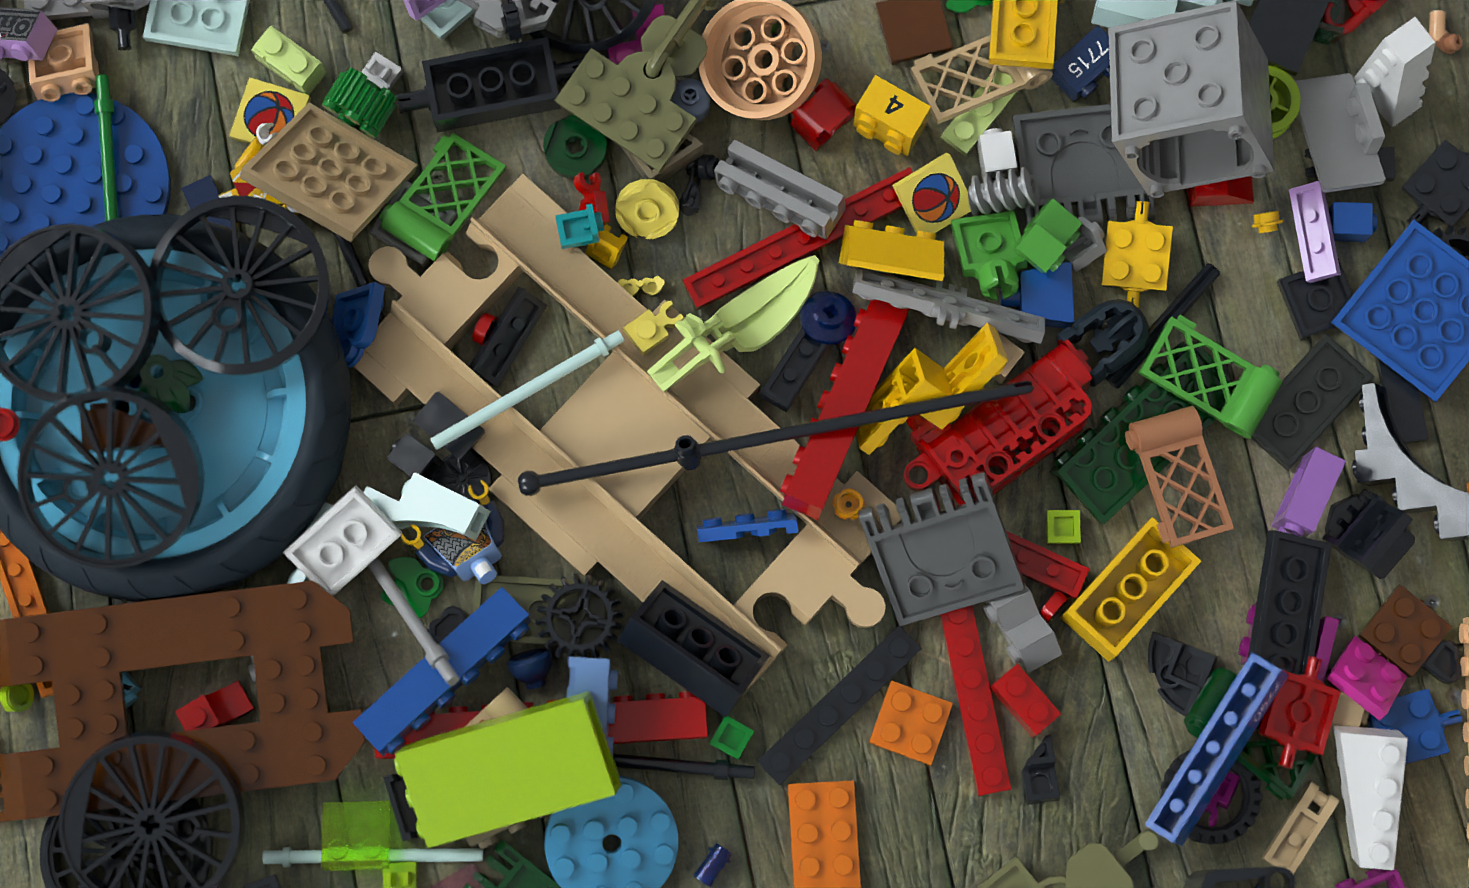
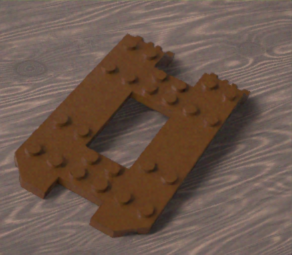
M304 581L1 619L0 688L52 681L59 747L0 754V785H2L0 798H3L4 811H0V822L60 815V808L66 789L85 760L108 742L129 734L122 672L253 655L261 722L175 732L176 734L199 742L220 758L234 777L240 792L336 780L366 742L365 736L352 723L363 713L362 709L329 713L322 647L355 643L351 609L338 601L315 581ZM152 743L137 744L136 749L151 804L160 746L159 744ZM166 746L158 803L163 800L188 759V752L172 746ZM125 747L107 755L108 760L142 804L129 748ZM194 758L168 801L180 800L213 776V772L198 758ZM98 762L92 784L125 804L133 806L101 762ZM216 779L191 798L226 793L220 781ZM90 792L88 811L117 808Z

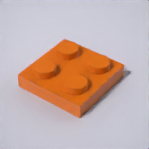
M890 681L869 744L931 766L953 703Z

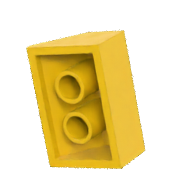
M854 220L853 226L845 225L839 263L943 281L944 241L935 240V233L917 230V235L914 237L904 235L905 228L886 225L885 231L873 230V223Z

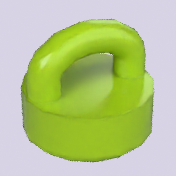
M30 683L1 688L0 702L5 711L24 712L33 704L34 690Z

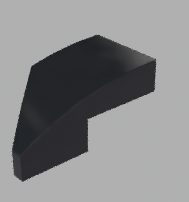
M1051 735L1044 737L1042 743L1033 755L1029 757L1022 769L1027 805L1060 800L1055 770L1056 760Z

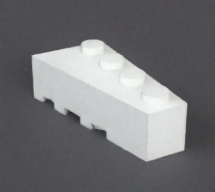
M1416 17L1384 38L1353 78L1356 82L1355 84L1368 82L1375 106L1391 128L1421 108L1423 103L1419 97L1425 94L1426 87L1422 83L1429 75L1426 66L1431 64L1435 41Z
M1332 725L1337 749V764L1340 769L1342 782V798L1344 799L1346 809L1345 817L1351 857L1361 868L1394 870L1407 737L1398 730Z

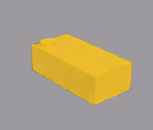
M1153 517L1137 531L1060 617L1061 620L1108 662L1123 650L1201 562L1184 545L1170 548L1169 542L1163 543L1157 528L1159 522Z

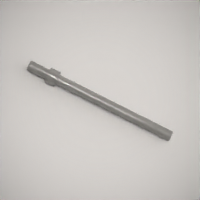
M376 557L367 566L425 650V658L431 667L440 672L449 686L455 685L459 681V676L448 662L450 659L449 655L441 645L436 644L379 558Z

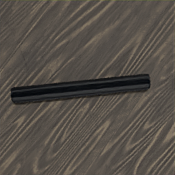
M1207 263L1148 329L1149 337L1144 349L1116 372L1107 375L1106 380L1113 387L1120 388L1147 358L1170 317L1177 319L1178 315L1184 316L1218 278L1220 271L1214 265Z

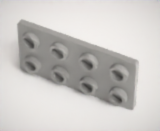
M1350 73L1295 81L1301 96L1298 115L1322 191L1326 193L1382 185L1385 181V175L1377 153L1383 143L1385 134L1368 82L1355 84Z

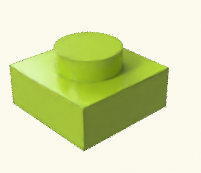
M1080 510L1046 511L1047 544L1081 543Z

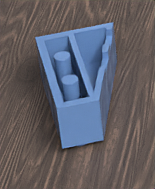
M569 657L570 681L567 688V697L587 691L591 692L613 757L614 737H608L609 724H615L616 704L610 703L611 690H617L618 670H612L610 659Z

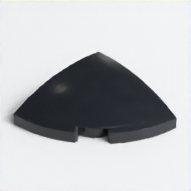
M1153 631L1148 647L1150 673H1155L1161 687L1158 689V692L1165 702L1175 711L1186 716L1213 672L1218 656Z

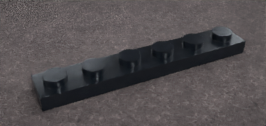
M897 626L779 739L757 763L780 786L922 648L901 626Z

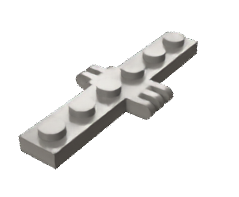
M857 268L852 293L858 294L863 299H877L888 302L896 308L918 310L926 316L937 318L936 324L943 326L945 320L950 321L949 328L956 329L958 324L982 328L988 322L997 329L998 334L1003 333L1014 336L1019 341L1025 343L1036 342L1041 344L1044 337V317L967 297V288L961 287L959 292H956L955 285L948 284L947 289L942 288L943 282L936 280L934 287L864 268Z

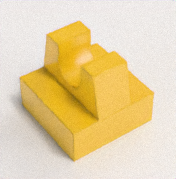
M606 224L604 231L598 232L600 242L588 244L585 254L612 270L618 263L628 237L624 234L620 238L610 233L612 227Z

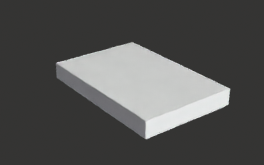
M355 485L292 542L283 553L311 581H315L334 596L399 538L402 531Z

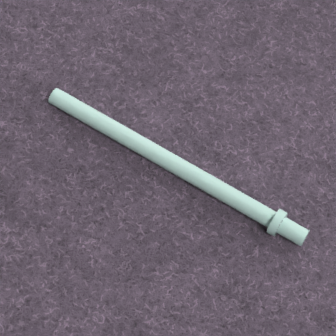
M617 330L602 340L600 337L595 339V344L430 438L436 450L598 356H607L609 350L624 342L621 333Z
M283 847V850L263 851V864H282L283 867H291V864L467 862L483 861L484 854L480 848L292 850L291 847Z

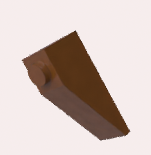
M108 403L90 404V410H87L103 452H107ZM115 409L114 451L120 450L135 417L118 409ZM80 415L82 444L91 453H95ZM140 419L126 450H138L157 432L155 425ZM161 437L156 439L147 449L165 448Z

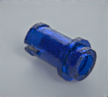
M715 843L713 848L709 846V854L696 873L693 874L695 878L710 888L725 864L731 863L729 858L732 853L718 843Z

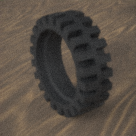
M1192 749L1176 758L1166 770L1164 780L1161 783L1162 795L1160 799ZM1236 760L1230 770L1235 775L1240 776L1243 793L1240 811L1232 821L1222 827L1209 828L1196 824L1188 836L1190 840L1212 845L1227 843L1242 836L1255 823V818L1261 810V782L1253 772Z

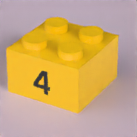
M875 75L856 106L853 126L857 127L856 131L865 138L873 139L874 137L883 142L884 147L888 151L896 155L902 153L908 156L927 125L931 106Z

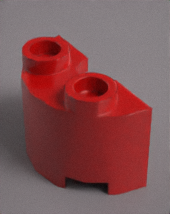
M828 78L820 82L814 89L815 95L808 101L805 100L797 109L791 112L794 118L790 126L815 152L829 141L840 127L846 125L854 118L857 106L836 82H831Z

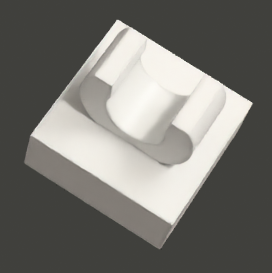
M375 52L361 72L368 76V80L378 85L381 89L385 87L391 90L402 75L403 70L384 56Z

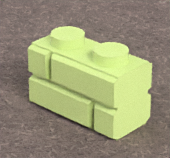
M272 26L268 27L252 48L257 61L290 85H295L296 89L301 93L309 95L326 74L321 61Z

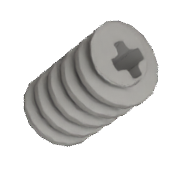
M1026 166L1021 167L1020 177H1017L1014 169H1009L1008 179L1004 178L1002 171H997L996 181L992 180L989 173H985L983 183H980L977 175H973L968 192L969 205L974 216L979 215L980 211L983 214H989L992 209L995 212H1001L1004 207L1007 210H1013L1017 205L1020 208H1025L1029 203L1032 206H1037L1040 198L1037 180L1033 175L1029 174Z

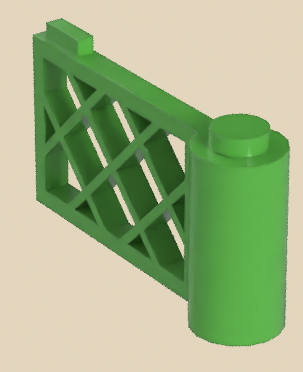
M454 133L450 137L443 135L433 148V152L437 153L401 200L393 205L387 204L379 217V220L382 221L381 229L434 262L441 254L447 251L452 239L506 170L505 164ZM455 145L466 152L467 159L450 162L448 153ZM486 164L494 169L491 176L476 178L474 166ZM469 167L472 179L454 181L452 169ZM447 170L449 182L432 185L431 174L435 171ZM473 186L475 191L474 198L459 201L456 189ZM452 191L454 202L436 204L434 192ZM429 193L432 205L419 207L411 202L416 194ZM456 209L458 219L452 226L440 220L438 212Z
M1178 315L1177 319L1170 317L1138 373L1218 420L1233 433L1251 439L1282 384V380L1278 377L1280 373L1265 364L1261 368L1256 367L1195 331L1194 328L1197 324L1182 315ZM1172 328L1184 334L1186 347L1171 350L1168 335ZM1191 338L1199 343L1193 345ZM1164 345L1165 352L1159 353L1160 349ZM1205 346L1212 350L1215 363L1199 367L1194 349ZM1188 350L1193 369L1177 372L1172 354ZM1167 356L1171 371L1170 375L1160 377L1149 370L1156 358ZM1220 356L1226 358L1227 360L1221 361ZM1234 363L1244 369L1238 381L1227 383L1222 365ZM1216 367L1221 385L1205 389L1200 371ZM1195 373L1199 391L1187 393L1182 390L1178 376ZM1173 378L1174 384L1170 383L1166 379ZM1235 386L1230 394L1228 387ZM1222 389L1226 403L1219 412L1209 405L1206 393ZM1201 395L1202 401L1194 396Z

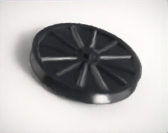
M453 454L445 457L442 460L444 465L434 476L433 482L479 504V499H474L470 496L468 488L471 485L474 493L481 496L485 489L480 480L487 482L489 487L492 485V474L488 464L479 455L470 465L460 461Z

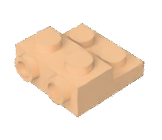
M89 23L57 30L43 60L28 59L29 81L38 100L43 99L47 102H54L61 95L73 92L78 95H86L91 92L92 88H96V76L99 75V67L94 55L93 33Z

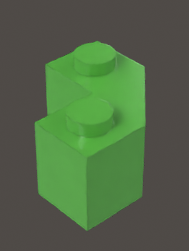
M1053 198L1048 199L1026 226L1024 235L1016 241L1012 249L1039 272L1046 273L1049 269L1054 272L1065 259L1062 253L1080 236L1081 232L1077 229L1082 225V222Z

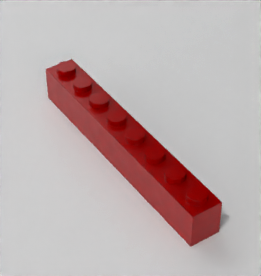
M877 299L869 300L870 303L867 310L860 308L853 325L858 328L855 337L848 335L841 352L846 355L843 364L836 362L829 379L834 382L830 392L824 390L817 408L822 410L818 419L812 417L810 422L866 412L910 308H896L888 302ZM859 426L807 436L810 439L806 447L800 445L792 463L797 465L794 475L787 473L781 486L780 492L785 494L782 502L783 506L819 520Z

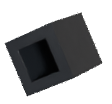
M408 433L392 445L390 454L387 457L397 469L410 478L415 472L432 480L444 465V462L433 451Z

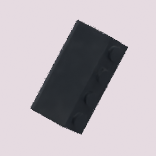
M663 580L630 617L618 639L619 643L725 717L729 715L770 657L768 653Z

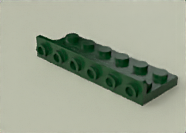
M1182 341L1172 350L1186 347L1187 344ZM1203 347L1194 349L1199 367L1215 363ZM1188 350L1172 354L1177 372L1193 369ZM1168 360L1163 365L1158 363L1150 369V371L1160 377L1171 374ZM1216 367L1200 371L1205 389L1221 385ZM1195 373L1178 376L1182 390L1187 393L1199 391ZM1224 373L1226 382L1231 383V379ZM1173 378L1166 379L1170 383L1174 384ZM1149 379L1140 387L1138 384L1131 387L1123 395L1125 401L1117 408L1112 406L1106 410L1099 418L1102 422L1096 428H1088L1076 439L1078 444L1071 451L1066 449L1053 460L1055 466L1049 471L1053 476H1058L1101 525L1110 520L1148 484L1139 454L1135 450H1130L1126 442L1125 432L1129 431V424L1192 406ZM1235 386L1228 387L1230 394ZM1220 389L1206 393L1209 405L1220 412L1226 403L1223 390ZM1201 395L1194 396L1202 401ZM1195 407L1201 419L1203 432L1216 419ZM1178 451L1169 454L1176 457ZM1161 456L1150 459L1153 469L1157 473H1160L1171 462Z

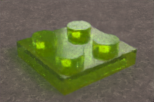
M390 801L323 803L321 868L323 871L390 869Z

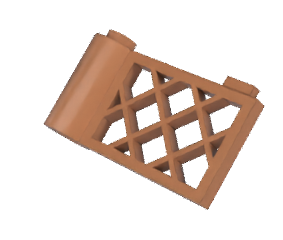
M1193 406L1130 423L1129 431L1125 432L1129 449L1135 450L1140 456L1162 523L1157 524V528L1162 542H1169L1170 548L1234 529L1202 436L1201 419ZM1196 446L1200 456L1196 468L1180 460L1184 449ZM1178 451L1176 457L1169 454ZM1161 456L1172 462L1166 476L1154 471L1151 458ZM1176 465L1193 473L1186 488L1170 480ZM1202 465H1203V468H1204L1205 473L1200 470L1201 467H1202ZM1197 476L1209 482L1211 490L1207 498L1190 490ZM1157 480L1162 482L1161 486H1159ZM1166 485L1183 493L1176 508L1164 501L1162 493ZM1187 496L1203 504L1197 519L1181 511ZM1208 507L1219 512L1223 525L1212 528L1201 522ZM1168 511H1170V512L1173 513L1171 519H1170V516H1169ZM1177 516L1194 524L1189 535L1177 538L1173 528ZM1198 527L1204 530L1195 533Z

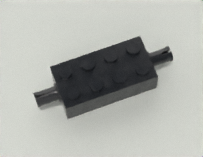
M548 37L424 60L422 65L426 86L422 90L396 94L399 101L400 114L429 108V111L432 112L437 132H443L562 109L554 101L559 95L558 86H561L560 82H566L570 79L584 58L556 64V61H552Z

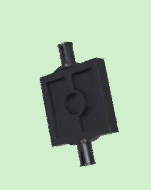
M1446 139L1402 186V191L1414 199L1418 206L1414 214L1406 220L1408 224L1412 220L1422 224L1430 216L1440 220L1447 227H1454L1469 211V154L1459 151Z

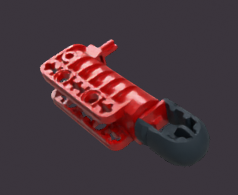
M1122 299L1108 300L1094 307L1075 321L1073 328L1068 327L1056 335L1057 347L1006 383L1031 381L1034 390L1029 394L979 403L951 424L948 423L942 430L921 415L908 417L905 422L913 431L910 434V440L917 447L920 456L911 461L905 468L904 482L910 490L918 492L928 489L937 481L942 485L948 484L952 491L953 499L959 506L966 504L965 501L961 500L963 495L959 489V480L967 478L971 489H974L971 476L985 472L987 477L993 481L990 485L994 496L1084 429L1092 411V403L1085 393L1089 385L1092 387L1097 386L1106 379L1107 373L1112 374L1144 349L1149 333L1148 323L1142 311L1129 301ZM1107 320L1108 327L1101 331L1100 329L1104 321ZM1091 329H1094V337L1089 341V344L1097 354L1103 351L1111 353L1114 350L1112 344L1118 340L1121 341L1116 352L1109 358L1101 359L1094 369H1091L1086 363L1089 358L1082 349L1077 351L1071 344L1079 342L1082 336ZM1082 402L1085 406L1082 407L1079 403ZM1067 412L1071 414V416L1067 419V421L1071 423L1068 426H1066L1065 422L1067 418L1065 413ZM1053 421L1057 422L1058 426H1060V430L1054 424H1052ZM1042 430H1050L1055 436H1047ZM1037 436H1038V438H1040L1043 442H1045L1044 445H1041V444L1039 443V440L1037 439ZM1030 439H1031V442H1032L1031 447H1030V445L1027 443V441H1029ZM1030 447L1031 453L1027 454L1025 451ZM1018 450L1020 453L1015 456L1014 451ZM1014 458L1018 461L1015 465L1013 463ZM1003 459L1004 461H1006L1007 466L1000 460ZM920 467L926 470L928 474L926 482L923 484L913 483L909 478V473L912 469ZM990 468H1000L1003 471V474H993L990 471ZM973 491L974 499L978 500L976 493Z

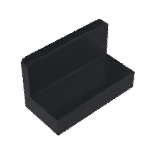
M436 392L413 421L431 437H434L467 418L468 415L442 393ZM479 425L443 447L460 461L470 465L477 457L471 450L485 434V429Z

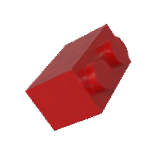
M1018 663L990 686L993 694L1032 738L1037 736L1061 715Z

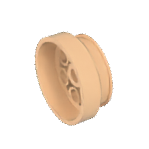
M734 0L721 8L712 17L702 34L707 44L706 57L698 67L702 83L711 98L720 107L732 114L753 120H771L785 116L797 109L809 97L817 83L822 63V50L818 34L807 16L795 6L785 1ZM780 22L782 26L781 33L773 38L771 28L775 23ZM750 30L752 39L748 45L743 46L741 41L742 35ZM800 44L803 49L802 55L798 60L794 61L792 59V50ZM767 53H771L773 57L772 64L764 69L762 59ZM741 61L743 70L739 76L735 77L733 75V66L736 62ZM791 75L793 86L789 91L785 92L782 86L783 81L787 76ZM761 83L764 89L763 95L756 100L753 96V90L756 85Z

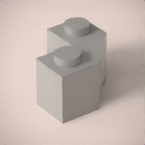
M1026 584L1024 590L986 601L987 605L983 606L985 614L992 624L996 622L1009 645L1006 647V650L1015 665L1021 663L1027 673H1030L1062 655L1053 630L1039 614L1032 593Z

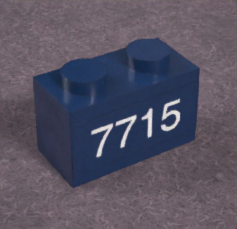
M1099 25L1057 60L1053 65V69H1051L1053 73L1051 79L1073 102L1080 96L1084 99L1090 96L1099 86L1096 82L1104 75L1110 78L1109 35Z

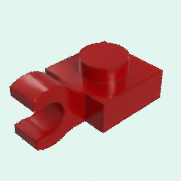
M579 173L574 177L575 188L584 196L580 200L579 211L587 209L586 204L592 203L594 213L601 212L603 226H605L610 220L605 191H600L601 177L599 173L589 176V185L584 179V173Z

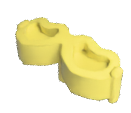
M656 276L653 279L646 277L642 281L620 279L618 284L632 296H635L640 289L647 295L655 296L662 291L665 281Z

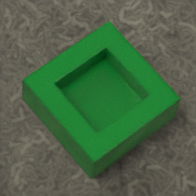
M727 716L722 720L709 744L739 760L754 730Z

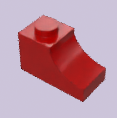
M237 680L218 691L198 697L174 712L184 730L191 731L228 726L254 711L255 707L241 682Z

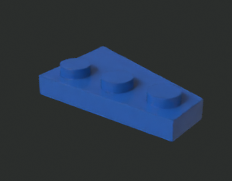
M786 508L767 511L768 516L755 518L754 513L735 515V521L722 522V517L708 518L702 520L703 525L697 526L699 542L737 539L744 537V533L751 532L752 536H768L776 533L777 528L786 527L787 534L798 533L797 519L793 513H787Z

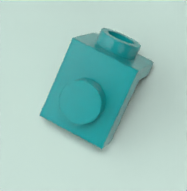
M592 203L586 204L587 209L555 215L562 249L600 242L598 232L604 231L601 212L594 213Z

